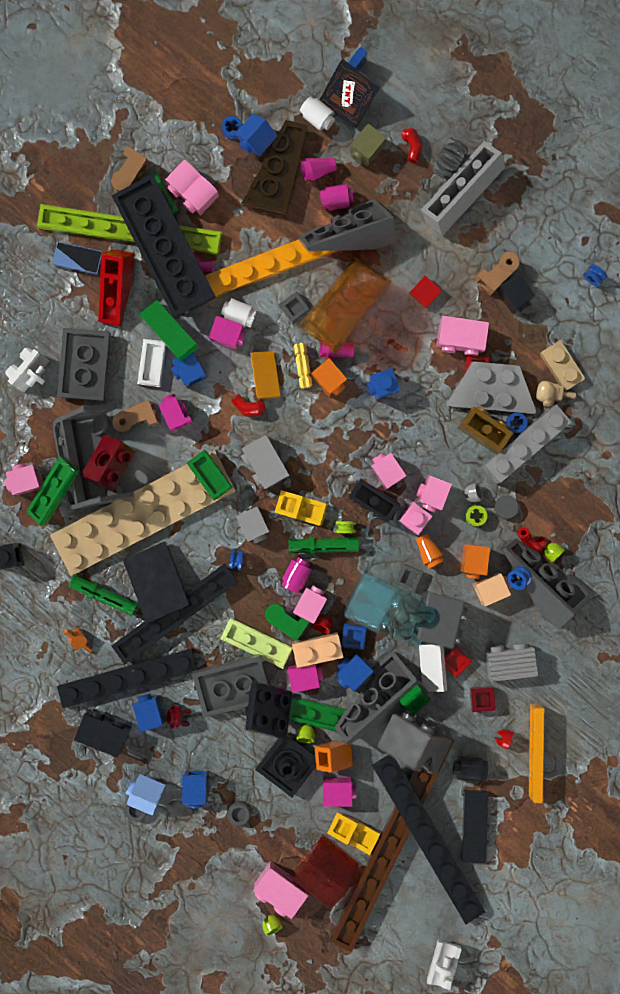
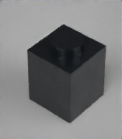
M520 273L500 285L496 290L511 313L517 309L519 312H522L532 305L530 301L535 296Z

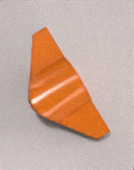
M76 628L72 631L66 629L64 631L72 648H84L89 653L93 651L87 644V639L81 628Z

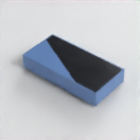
M57 242L53 265L99 275L103 251Z

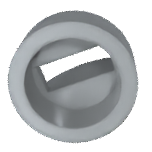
M479 483L471 484L465 488L464 494H468V497H466L467 501L479 502L483 500V491Z

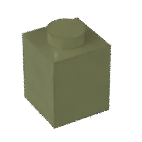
M368 123L351 144V157L358 164L363 163L368 167L385 146L386 137Z

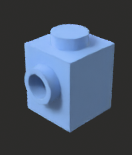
M139 774L136 782L131 781L126 794L129 795L127 805L153 816L165 784L156 781L153 777Z

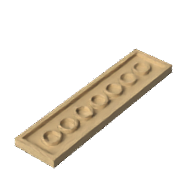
M216 451L210 452L209 455L233 486ZM186 464L134 491V497L113 502L50 536L70 576H73L236 492L233 486L232 489L213 501Z

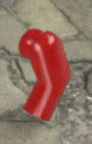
M414 128L404 129L401 133V138L410 145L407 160L411 163H418L423 142L417 130Z
M240 394L231 400L234 406L246 417L261 416L266 410L264 402L247 403Z
M527 528L519 529L518 536L527 547L535 552H541L543 548L547 547L548 543L542 536L535 540Z

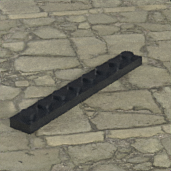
M388 754L372 764L377 776L464 923L468 924L485 913V910L396 759Z

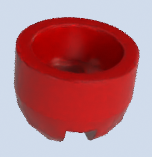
M320 614L312 627L319 633L328 634L332 628V619L330 616L325 618L324 614Z
M501 729L497 731V734L501 735L502 738L495 737V742L498 746L508 750L514 732Z

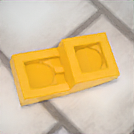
M281 490L275 513L322 526L328 504Z
M337 812L327 834L346 845L351 844L366 854L371 855L381 832L346 814Z

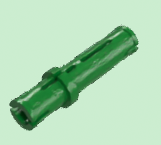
M311 536L309 539H289V553H310V555H314L320 552L359 551L358 537L320 539Z
M74 574L68 588L87 595V598L90 600L92 598L131 617L138 606V603L99 586L98 582L94 581L92 583Z

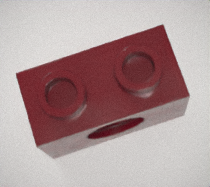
M103 435L81 476L96 486L114 492L136 451L118 439Z

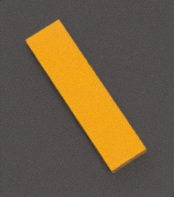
M539 704L530 705L529 797L534 803H543L544 708Z

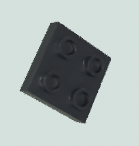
M258 682L251 683L249 702L245 709V731L287 739L292 691Z
M287 733V739L278 738L255 767V770L293 798L316 768V757L314 753Z

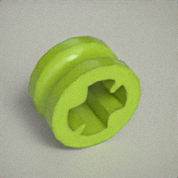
M471 506L465 513V519L472 526H481L487 520V512L481 506ZM474 509H477L478 513H482V519L479 518L477 523H475V519L470 518V514L474 513Z
M336 521L338 525L336 533H356L354 529L356 521Z

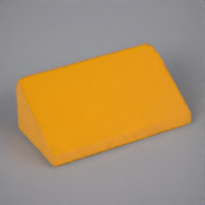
M274 351L250 353L257 399L281 397Z

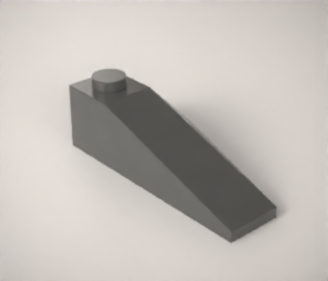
M376 199L354 205L348 209V214L343 217L337 215L332 218V223L329 225H319L299 237L300 243L307 251L376 250L378 248H386L388 245L397 242L394 217Z
M518 539L513 540L503 549L513 568L523 566L530 571L532 581L525 588L541 614L558 630L595 595L573 574L567 576L558 570L559 566L554 562L549 564L542 560L538 552L527 547Z
M394 651L374 667L372 677L366 685H362L359 690L361 692L354 703L348 706L336 724L335 729L347 745L390 721L393 714L400 715L407 709L399 700L416 685L426 694L428 693V690Z

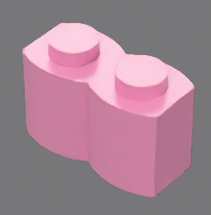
M183 160L165 179L168 185L166 189L175 198L178 196L185 201L183 205L192 214L196 212L201 216L219 197L215 187L186 160Z

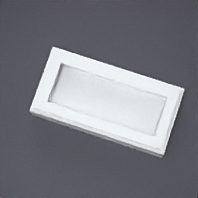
M143 340L138 385L161 388L167 346L162 341Z
M420 644L422 684L428 692L447 691L444 646Z

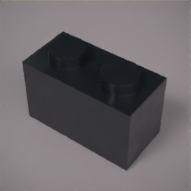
M88 710L82 718L74 741L118 758L122 753L132 727L128 726L127 722L120 718H114L113 720L105 717L106 714L100 710Z

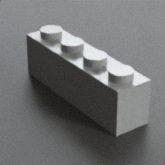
M484 141L421 209L426 224L443 236L505 168L502 153Z
M557 404L550 407L523 432L519 433L505 445L500 453L495 454L481 466L495 484L501 483L571 423V420Z

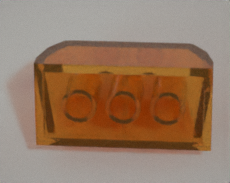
M354 256L302 320L299 327L333 353L337 354L389 289L392 280L381 272L365 265Z

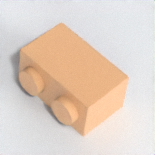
M338 632L292 642L297 668L343 658Z

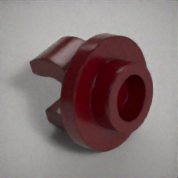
M173 705L167 712V723L170 724L172 729H178L180 725L183 727L189 726L190 723L188 721H182V716L186 713L191 714V710Z

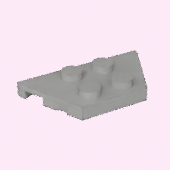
M472 361L465 375L457 384L453 394L446 402V406L473 408L475 406L476 408L481 407L486 410L536 414V409L521 368L517 365Z

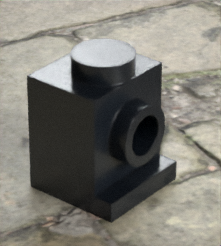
M20 543L0 546V570L24 566Z

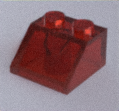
M322 834L295 868L293 880L331 910L346 891L359 863Z

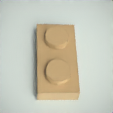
M561 340L539 353L558 384L564 386V391L585 379Z

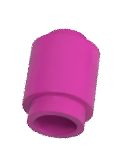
M347 184L325 187V190L320 191L322 209L332 211L350 208V203L354 202L352 188L348 189Z
M300 557L297 560L292 559L282 578L284 580L282 586L295 593H299L300 589L304 588L313 570L309 567L311 563Z

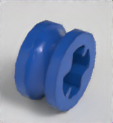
M228 116L222 122L223 134L229 140H236L238 138L235 135L237 131L232 130L229 132L228 125L233 126L236 124L237 131L242 126L241 120L236 116Z
M591 264L589 271H585L583 274L584 278L596 287L602 284L601 280L607 278L606 272L594 264Z
M516 412L506 418L505 424L509 426V430L513 434H518L526 429L527 419L523 414ZM514 417L518 418L517 421L521 420L522 425L518 426V430L514 429L515 426L511 427L510 425Z
M232 549L229 569L236 567L241 571L244 550L237 552L236 549Z
M517 566L508 574L507 580L511 587L522 590L530 584L532 575L527 568Z

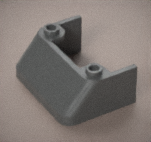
M117 404L83 406L56 418L53 422V434L58 458L59 456H65L79 470V473L65 494L67 506L71 510L134 497L133 492L122 494L120 483H118L114 492L94 485L81 476L102 439L101 435L106 433L109 428L110 421L106 413L117 409Z

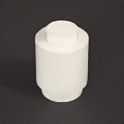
M308 97L300 108L303 118L319 131L323 129L328 130L335 120L333 118L334 111L318 98Z
M232 298L230 302L225 301L221 314L225 315V319L243 324V328L245 326L251 328L257 310L252 309L251 305Z

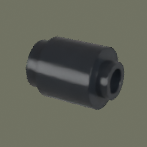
M458 756L457 761H453V775L457 776V780L475 782L487 780L488 762L482 761V758Z

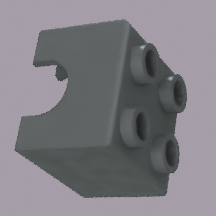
M424 590L421 603L432 607L435 616L429 624L415 623L413 635L420 641L454 648L455 643H460L462 630H459L461 620L465 621L468 607L464 606L465 602L457 598Z
M404 712L403 715H392L380 739L378 748L412 770L420 771L423 767L428 770V773L436 774L452 741L445 737L446 732L436 726L431 727L427 725V720Z

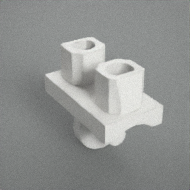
M26 347L20 353V358L24 362L19 368L13 364L5 371L9 377L8 382L22 392H25L28 387H32L36 381L40 384L45 382L40 376L50 361L37 350H31Z
M442 940L437 941L426 980L427 984L438 985L450 990L461 953V946Z

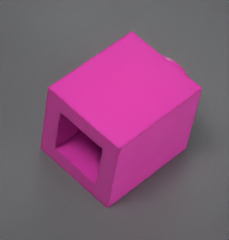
M216 316L209 339L213 343L237 350L239 345L242 346L244 344L247 333L244 332L243 324Z
M316 664L297 668V665L288 666L292 693L320 688L319 681H323L321 666L316 667Z
M323 777L324 807H352V799H356V784H352L351 777Z

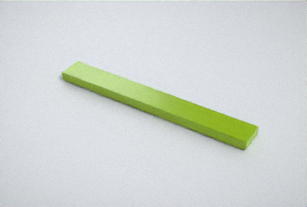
M40 204L37 223L39 229L135 243L122 216ZM179 225L195 253L219 256L222 232Z

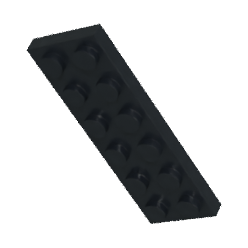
M153 174L111 195L174 319L216 298Z

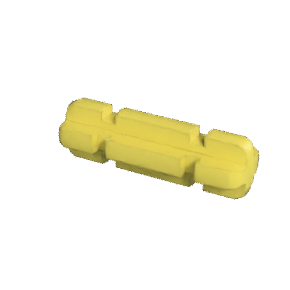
M297 343L294 345L295 355H297L296 364L298 376H300V387L310 388L312 387V379L309 377L310 366L308 355H306L307 347L305 343Z

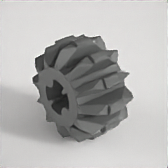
M448 139L434 163L433 172L438 174L437 176L449 180L460 168L467 155L468 146L458 139Z

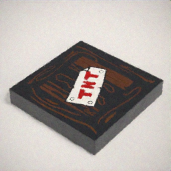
M343 59L337 66L319 100L340 118L357 128L381 86Z

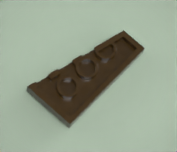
M285 120L272 144L268 156L265 157L259 173L254 178L250 190L241 203L242 206L287 216L308 125Z

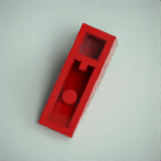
M112 249L101 254L98 322L121 326L133 279L135 253Z

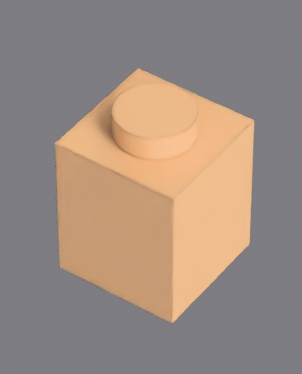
M497 572L473 583V587L483 606L486 607L511 595L509 589L512 587L506 575L502 576L501 573Z

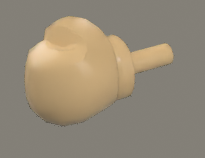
M542 381L537 387L536 399L543 402V406L552 407L555 401L561 402L562 397L576 398V393L565 392L564 386Z

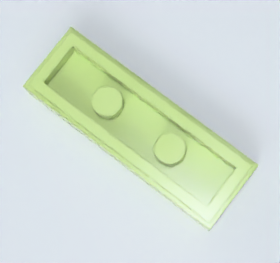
M230 618L221 636V640L253 655L260 654L261 659L282 669L293 649L292 646L233 618Z

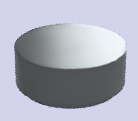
M501 496L494 504L495 513L503 519L514 517L519 508L518 502L511 496Z
M243 801L233 802L227 812L229 822L235 826L245 825L251 816L249 805Z
M126 804L125 814L129 820L139 822L145 819L147 813Z

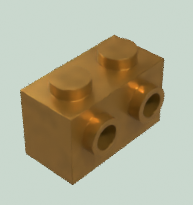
M474 406L469 410L458 429L494 454L500 453L513 432L509 430V426L500 420L495 421L489 417L490 414L486 410Z

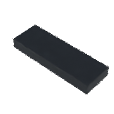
M464 790L462 862L486 863L487 791Z

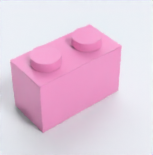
M442 316L436 347L442 348L441 351L447 353H455L456 350L465 351V355L478 356L486 348L489 322Z
M272 861L269 862L254 883L253 891L255 896L264 903L269 902L274 906L275 911L283 917L287 915L292 919L308 897V887Z

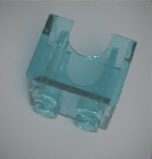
M363 572L344 609L345 617L377 633L380 629L385 630L391 618L388 615L391 607L395 609L400 601L399 590Z

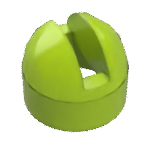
M557 543L548 544L544 550L545 556L551 563L555 562L565 551Z
M302 725L297 731L296 741L305 744L314 743V729L309 725Z
M269 915L268 918H264L262 923L266 936H270L283 928L280 920L275 915Z

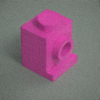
M175 394L166 396L162 399L163 403L158 404L172 432L194 423L190 416L186 417L185 415L189 412L184 401L179 402Z

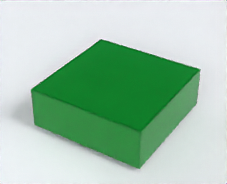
M416 685L399 701L414 715L431 699Z

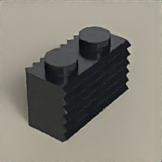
M361 478L348 496L349 500L352 499L357 505L360 504V507H364V510L368 509V512H372V515H376L384 523L390 521L400 503Z

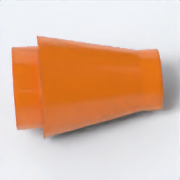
M428 533L416 539L423 565H426L428 570L445 562L443 559L444 554L431 540Z

